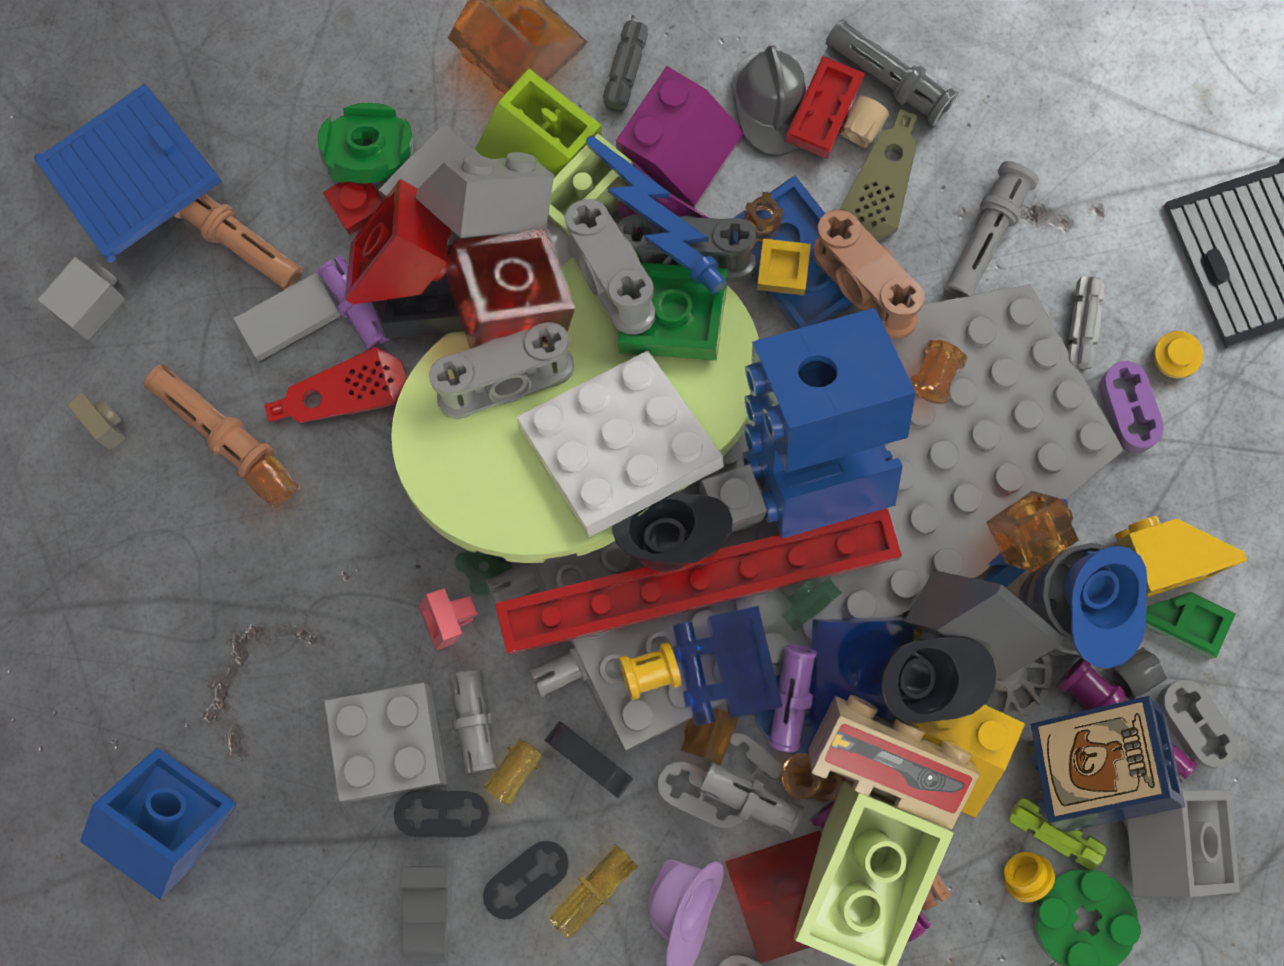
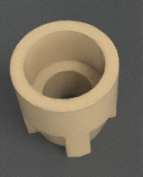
M858 96L847 114L846 122L840 134L843 138L859 145V147L867 148L874 137L881 131L889 116V112L878 101L866 96Z

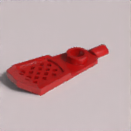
M373 347L288 387L285 398L265 404L264 407L269 423L289 416L299 423H305L344 414L351 415L395 406L408 378L403 362L378 347ZM312 393L321 394L320 404L315 408L307 407V397Z

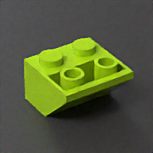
M528 69L497 103L475 150L480 155L489 159L507 158V155L512 152H523L533 155L538 163L554 174L555 178L587 145L586 140L589 136L595 137L597 134L602 136V127L600 123L531 69Z

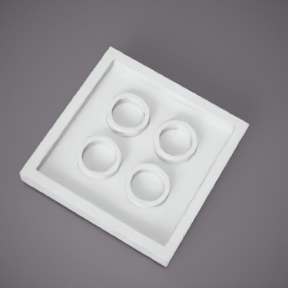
M648 350L517 416L521 431L589 538L724 467L722 454Z

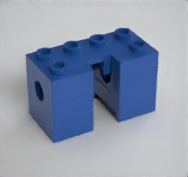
M876 308L752 341V364L745 366L746 379L751 393L744 397L745 409L750 422L743 426L746 444L749 449L743 452L744 466L750 464L755 480H758L763 492L761 495L767 509L764 517L768 523L775 522L781 539L896 506L903 465L899 458L892 459L893 456L890 450H886L885 444L908 438L916 391Z

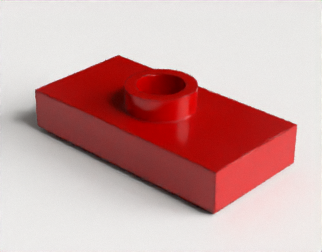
M822 56L786 134L785 142L828 159L863 82L865 73Z

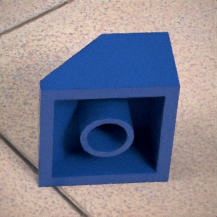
M157 747L92 804L80 842L161 900L193 868L234 810L236 803Z

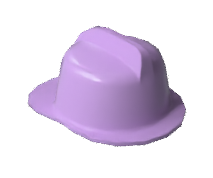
M668 859L663 863L650 890L648 912L654 929L669 942L666 966H693L700 953L711 910L720 891L724 876L723 865L717 861L709 863L703 869L678 860Z

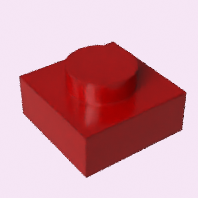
M339 182L322 192L349 236L362 229L383 202L372 183Z

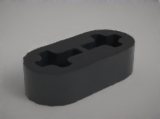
M558 721L544 739L545 742L618 799L634 780L629 774L561 721Z
M470 791L408 792L398 800L394 809V820L399 830L406 835L414 837L476 836L486 829L491 818V809L487 800L480 794ZM422 799L421 804L423 808L439 809V819H424L421 822V828L416 829L414 828L413 820L405 819V810L414 808L415 800ZM471 799L472 807L481 809V818L472 820L471 828L465 829L463 820L447 819V809H461L464 807V800Z
M540 841L528 848L486 884L483 899L487 911L494 917L502 920L513 919L526 911L566 877L570 867L569 856L566 850L559 843L553 841ZM542 850L545 854L549 855L555 851L560 857V860L555 864L558 871L557 875L552 878L546 872L532 881L527 873L539 863L535 856L537 852ZM522 879L527 886L515 896L518 906L513 910L508 905L499 908L494 902L499 895L496 886L502 882L503 885L509 887Z

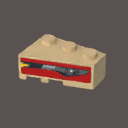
M850 695L848 701L834 696L808 749L811 772L826 779L831 770L853 781L852 788L857 792L869 796L871 791H874L894 801V805L897 808L952 830L980 775L975 764L969 761L972 754L946 740L943 741L940 747L922 738L925 731L913 723H906L897 718L893 724L876 716L878 708L859 697Z

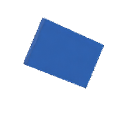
M796 175L734 217L750 222L755 228L756 243L751 251L756 259V268L752 275L757 282L763 239L811 244L805 294L796 295L765 291L794 330L835 319L855 305L844 296L839 286L817 265L813 258V247L819 238L817 232L818 224L825 212ZM736 231L733 232V244H738V233Z

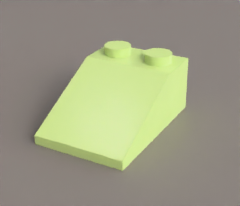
M844 781L823 828L794 939L797 942L856 966H897L954 833L946 827L897 808L894 805L895 802L872 792L869 796L857 792L852 788L853 784Z

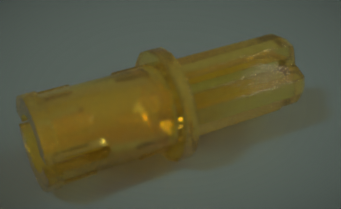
M616 844L586 878L582 875L578 878L581 883L550 915L549 920L563 936L567 938L573 937L602 904L608 907L610 903L607 899L634 870L636 871L639 868Z

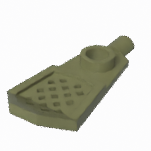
M901 109L894 127L882 130L840 208V210L852 213L858 220L862 219L863 222L861 224L877 241L890 236L898 230L917 141L913 138L911 132L918 115ZM895 150L900 154L901 159L890 161L886 158L885 152Z

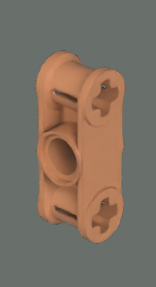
M832 210L825 213L820 218L817 228L819 238L813 247V258L817 265L839 286L844 296L861 311L876 308L891 339H903L909 336L915 330L918 321L917 313L921 310L925 299L921 286L897 263L891 252L865 229L856 216L844 210Z

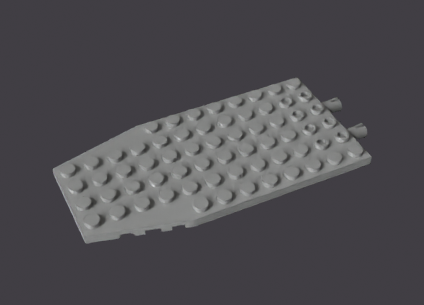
M1031 284L923 304L921 310L917 313L918 321L915 330L903 339H891L916 391L908 438L885 444L886 450H890L893 456L892 459L899 458L903 465L896 506L888 508L902 554L899 560L567 641L569 644L567 652L540 665L528 668L534 683L549 675H553L536 684V689L541 698L579 678L587 681L600 710L604 709L625 752L781 675L785 654L784 647L786 645L795 644L810 647L817 651V657L911 611L933 570L974 579L981 575L991 566L989 563L1059 499L1067 500L1124 450L1075 364L1070 363L1069 352ZM744 432L736 444L723 457V468L690 484L680 493L696 494L701 480L744 466L743 452L749 450ZM756 480L760 493H763L758 480ZM764 517L759 525L730 534L726 543L721 548L779 535V531L774 521L768 523ZM614 541L603 548L581 556H577V553L562 557L548 558L544 563H522L495 577L487 578L485 581L490 593L494 596L495 603L521 597L536 589L543 592L645 566L637 558L626 554ZM669 642L678 665L682 686L673 689L669 684L640 694V699L632 701L623 680L618 657L626 655L631 659L657 651L660 648V644Z

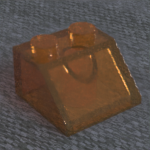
M468 0L448 36V39L460 50L462 57L482 70L492 80L494 87L503 94H506L528 69H531L548 82L587 43V40L544 0Z

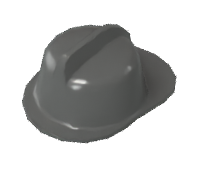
M775 45L768 46L764 52L748 55L738 63L733 73V92L739 124L744 137L753 147L766 154L783 155L798 148L785 142V138L806 93L804 72L799 62L791 55L777 51Z

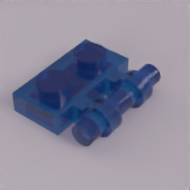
M759 606L709 616L707 623L711 637L696 640L692 621L673 625L677 645L673 646L672 649L676 662H681L687 688L682 694L685 707H691L695 727L715 722L711 702L725 699L730 719L782 707ZM715 654L721 682L707 685L701 657Z

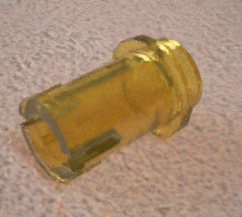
M519 738L515 745H508L509 753L484 786L492 796L508 806L511 805L518 791L533 770L539 771L542 767L539 762L544 755L521 738Z

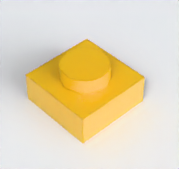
M763 239L757 290L804 295L811 244Z

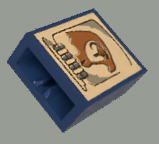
M1150 696L1030 724L1033 740L1028 743V751L1033 767L1037 771L1039 770L1042 789L1037 791L1038 806L1043 818L1048 820L1049 824L1064 832L1186 807L1164 707Z

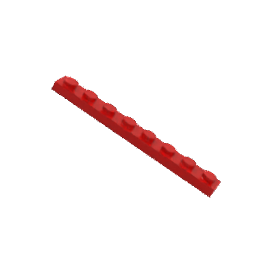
M887 508L781 539L779 534L721 548L708 558L696 563H688L681 569L671 572H658L648 567H642L495 603L506 654L509 656L896 561L902 557Z

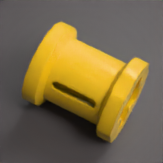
M669 642L660 644V648L657 651L631 659L626 655L618 657L623 680L632 701L640 699V694L669 684L673 689L682 686L678 665Z

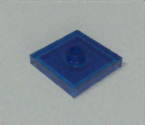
M907 617L812 619V649L817 651L810 684V694L813 695L810 719L813 722L822 723L834 696L848 701L850 695L859 697L877 707L876 716L885 720L897 719L884 703L881 685L876 681V674L882 672V667L887 657L897 647L913 642L914 629L905 622Z

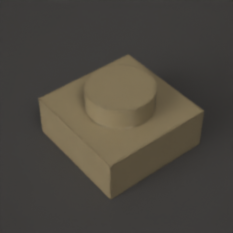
M81 392L67 404L95 440L109 450L114 449L126 439L115 426L122 421L121 418L103 398L96 403Z

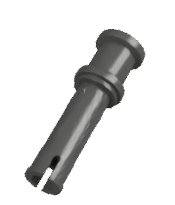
M841 19L838 21L826 39V45L833 47L863 70L893 89V96L896 97V101L902 105L907 102L926 115L928 123L933 127L944 118L958 96L959 92L954 88L947 90L926 76L927 70L916 65L909 67L880 45L848 25L845 20Z

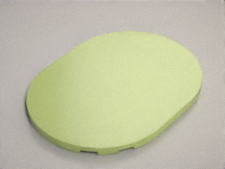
M636 252L637 257L640 261L639 252ZM573 257L556 272H549L543 268L535 270L481 309L479 330L446 334L430 348L414 367L397 400L391 438L395 467L403 488L414 508L432 528L454 544L474 553L479 551L503 557L508 562L544 563L548 558L562 557L577 553V556L585 555L615 541L612 526L590 538L588 537L524 436L517 420V416L637 356V354L619 353L617 343L619 330L613 325L598 297L589 289L582 271ZM728 285L717 360L652 356L723 457L740 439L744 432L743 426L750 422L744 403V397L751 393L746 379L745 366L752 364V341L759 340L757 330L747 308ZM539 323H557L568 333L570 344L568 351L573 357L574 370L572 376L566 382L525 395L514 402L485 409L467 418H449L440 410L437 403L438 392L432 387L429 378L431 367L438 359L480 346L491 339L506 337L532 328ZM543 336L541 338L543 347H547L546 337ZM556 362L551 363L553 372L556 373L557 365ZM448 369L450 380L454 379L452 369ZM458 395L459 405H463L462 395ZM683 488V489H681V490H679V491H677V492H675V493H680V492H681L682 490H684L685 488Z

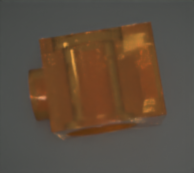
M1030 491L986 522L1005 563L1030 572H1035L1079 541L1071 523L1073 521L1072 512L1066 503L1060 498L1035 491Z

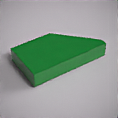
M1188 592L1147 606L1145 627L1201 655L1214 659L1217 658L1236 613L1193 592Z

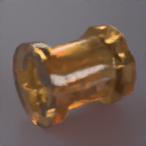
M929 340L925 347L927 356L918 374L912 375L910 381L918 397L935 404H946L951 396L948 390L957 370L965 367L968 357L957 346L949 342Z
M798 753L791 756L784 764L782 770L784 789L790 796L801 800H809L811 798L820 802L835 800L843 782L846 781L845 777L831 770L826 779L811 772L809 754Z

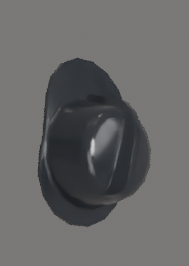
M673 493L652 504L648 509L645 508L612 526V533L616 544L626 554L637 558L645 567L658 572H671L681 569L688 563H696L708 558L723 547L732 533L733 518L728 506L718 498L700 494Z
M953 636L917 640L897 647L887 657L882 667V672L876 674V681L881 685L884 703L893 716L906 723H925L958 719L974 714L990 698L995 687L997 673L993 658L983 645L971 638Z

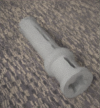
M1011 161L1001 163L998 169L1000 177L990 195L984 196L980 204V211L983 215L965 246L951 277L944 286V290L953 297L960 298L973 295L1007 227L1018 223L1022 215L1019 209L1029 190H1034L1039 182L1038 176L1029 168Z

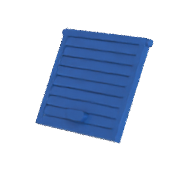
M146 84L134 90L43 154L37 153L34 156V160L109 263L116 260V255L222 182Z

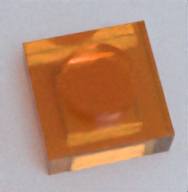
M712 708L690 719L685 728V740L681 751L721 765L739 718L723 710Z

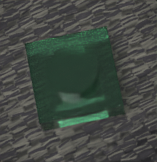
M829 577L817 587L809 580L787 598L792 607L782 617L796 632L835 601L842 592Z

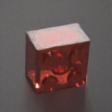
M547 228L453 240L446 276L470 349L480 346L491 339L506 337L544 322L557 323L568 332L575 306ZM543 336L541 338L542 344H547L546 337Z

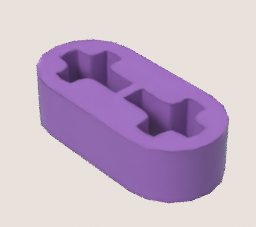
M1120 361L1114 364L1101 378L1100 393L1112 430L1123 449L1132 453H1142L1153 447L1162 437L1164 427L1160 411L1145 370L1137 363L1131 361ZM1120 374H1122L1125 381L1132 380L1135 384L1128 392L1131 403L1128 401L1125 390L1121 388L1115 389L1113 385L1120 377ZM1132 411H1134L1137 423L1139 425H1147L1149 428V432L1143 436V441H1141L1138 434L1130 435L1128 428L1134 423Z

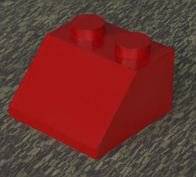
M402 179L397 182L350 244L345 300L353 305L421 295L432 280L439 281L449 267L450 256L447 255L451 229L416 199L418 188Z

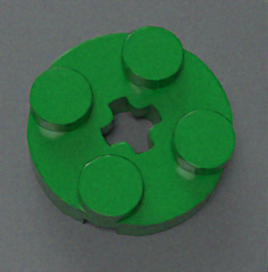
M357 103L343 108L344 115L333 122L331 116L326 119L318 132V146L321 160L327 167L328 175L336 182L386 183L413 155L414 144L409 122L406 118L404 122L396 117V110L387 105ZM366 139L373 141L371 145L360 146Z
M1071 869L1055 875L1054 885L1048 894L1037 900L1035 917H1033V930L1036 939L1045 954L1055 963L1062 966H1118L1130 954L1133 945L1139 940L1141 935L1138 913L1131 895L1119 881L1099 870ZM1080 907H1083L1087 912L1095 911L1098 919L1094 922L1096 929L1091 934L1086 930L1077 932L1073 926L1079 919L1075 911Z

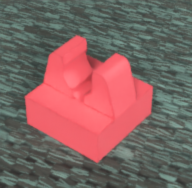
M445 588L426 594L419 604L420 612L435 651L454 645L462 635L460 626L472 622L473 617L478 615L471 596L450 601Z

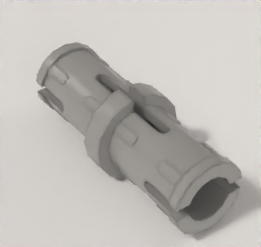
M470 670L449 675L456 719L452 720L454 731L458 730L465 774L496 769L489 725L493 724L491 713L486 712L480 670Z
M713 762L709 766L698 790L699 793L738 810L739 817L745 820L752 817L785 833L788 837H791L804 811L803 806L794 804L764 789L763 782L756 779L750 782L717 766Z

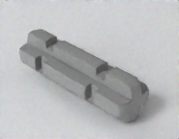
M1081 277L1076 284L1075 297H1079V301L1074 302L1069 335V339L1073 340V344H1069L1067 350L1070 363L1075 364L1078 369H1091L1095 365L1097 349H1092V347L1098 343L1102 306H1098V303L1104 300L1105 283L1098 277Z

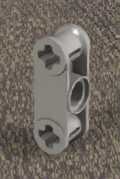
M583 199L573 203L565 215V223L571 234L568 245L570 253L581 269L589 289L598 297L613 325L619 331L634 335L645 332L655 321V308L651 301L654 286L651 278L641 265L632 244L623 236L607 208L601 202L593 199Z
M544 322L512 335L491 339L480 346L438 359L431 367L429 378L432 387L438 392L437 403L440 410L449 418H467L474 413L500 404L514 402L525 395L566 382L572 376L574 370L573 357L568 351L570 345L568 333L557 323ZM543 336L546 337L547 347H543L541 339ZM553 362H556L557 365L556 373L553 372L551 364ZM448 369H452L454 379L450 380ZM458 395H462L463 405H459Z

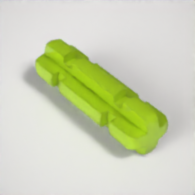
M1021 797L1012 808L1009 816L1011 824L1025 832L1028 829L1033 830V837L1066 857L1073 854L1076 856L1074 861L1086 869L1095 870L1103 861L1107 850L1104 843L1090 835L1085 839L1082 837L1083 831L1080 829L1064 832L1049 824L1048 820H1045L1039 811L1038 804L1030 799Z

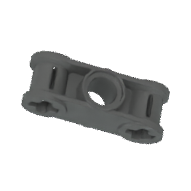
M634 214L623 218L617 226L623 236L630 241L635 252H639L640 263L680 265L644 239V235L665 233L639 214ZM679 216L708 237L707 242L688 245L705 257L712 256L719 264L718 268H728L729 282L743 281L754 273L756 259L751 249L756 243V231L750 222L740 218L717 219ZM639 227L642 229V238L640 241L638 240L637 229ZM734 231L738 233V244H733ZM731 256H736L735 269L731 268Z

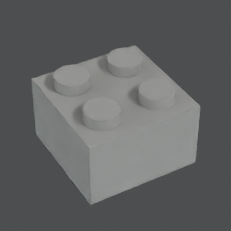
M423 682L324 700L339 802L352 803L447 785L431 686Z

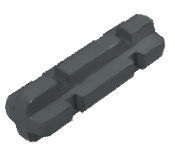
M628 20L624 23L620 36L622 39L618 43L609 74L610 80L607 82L603 94V102L607 107L624 110L628 105L631 95L630 89L634 85L642 57L641 52L645 47L648 37V27L644 23Z

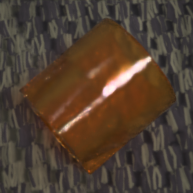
M762 192L761 197L756 198L751 203L747 202L745 206L744 220L753 225L756 231V240L758 241L772 239L777 235L781 227L783 208H779L776 201L771 198L772 193ZM767 210L772 213V216L767 219H761L756 215L755 211Z
M274 455L268 456L259 462L245 478L248 486L271 507L274 506L275 508L281 506L299 488V485L290 476L288 470Z

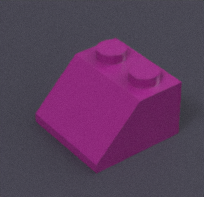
M666 66L615 141L616 149L636 163L658 185L676 198L696 208L744 134L740 126L707 89Z

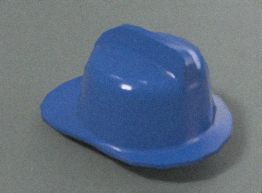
M1114 545L1100 549L1097 552H1084L1083 557L1075 562L1067 572L1063 584L1064 598L1071 609L1073 643L1082 659L1091 665L1112 668L1122 665L1130 659L1143 641L1146 625L1147 568L1141 556L1128 547Z

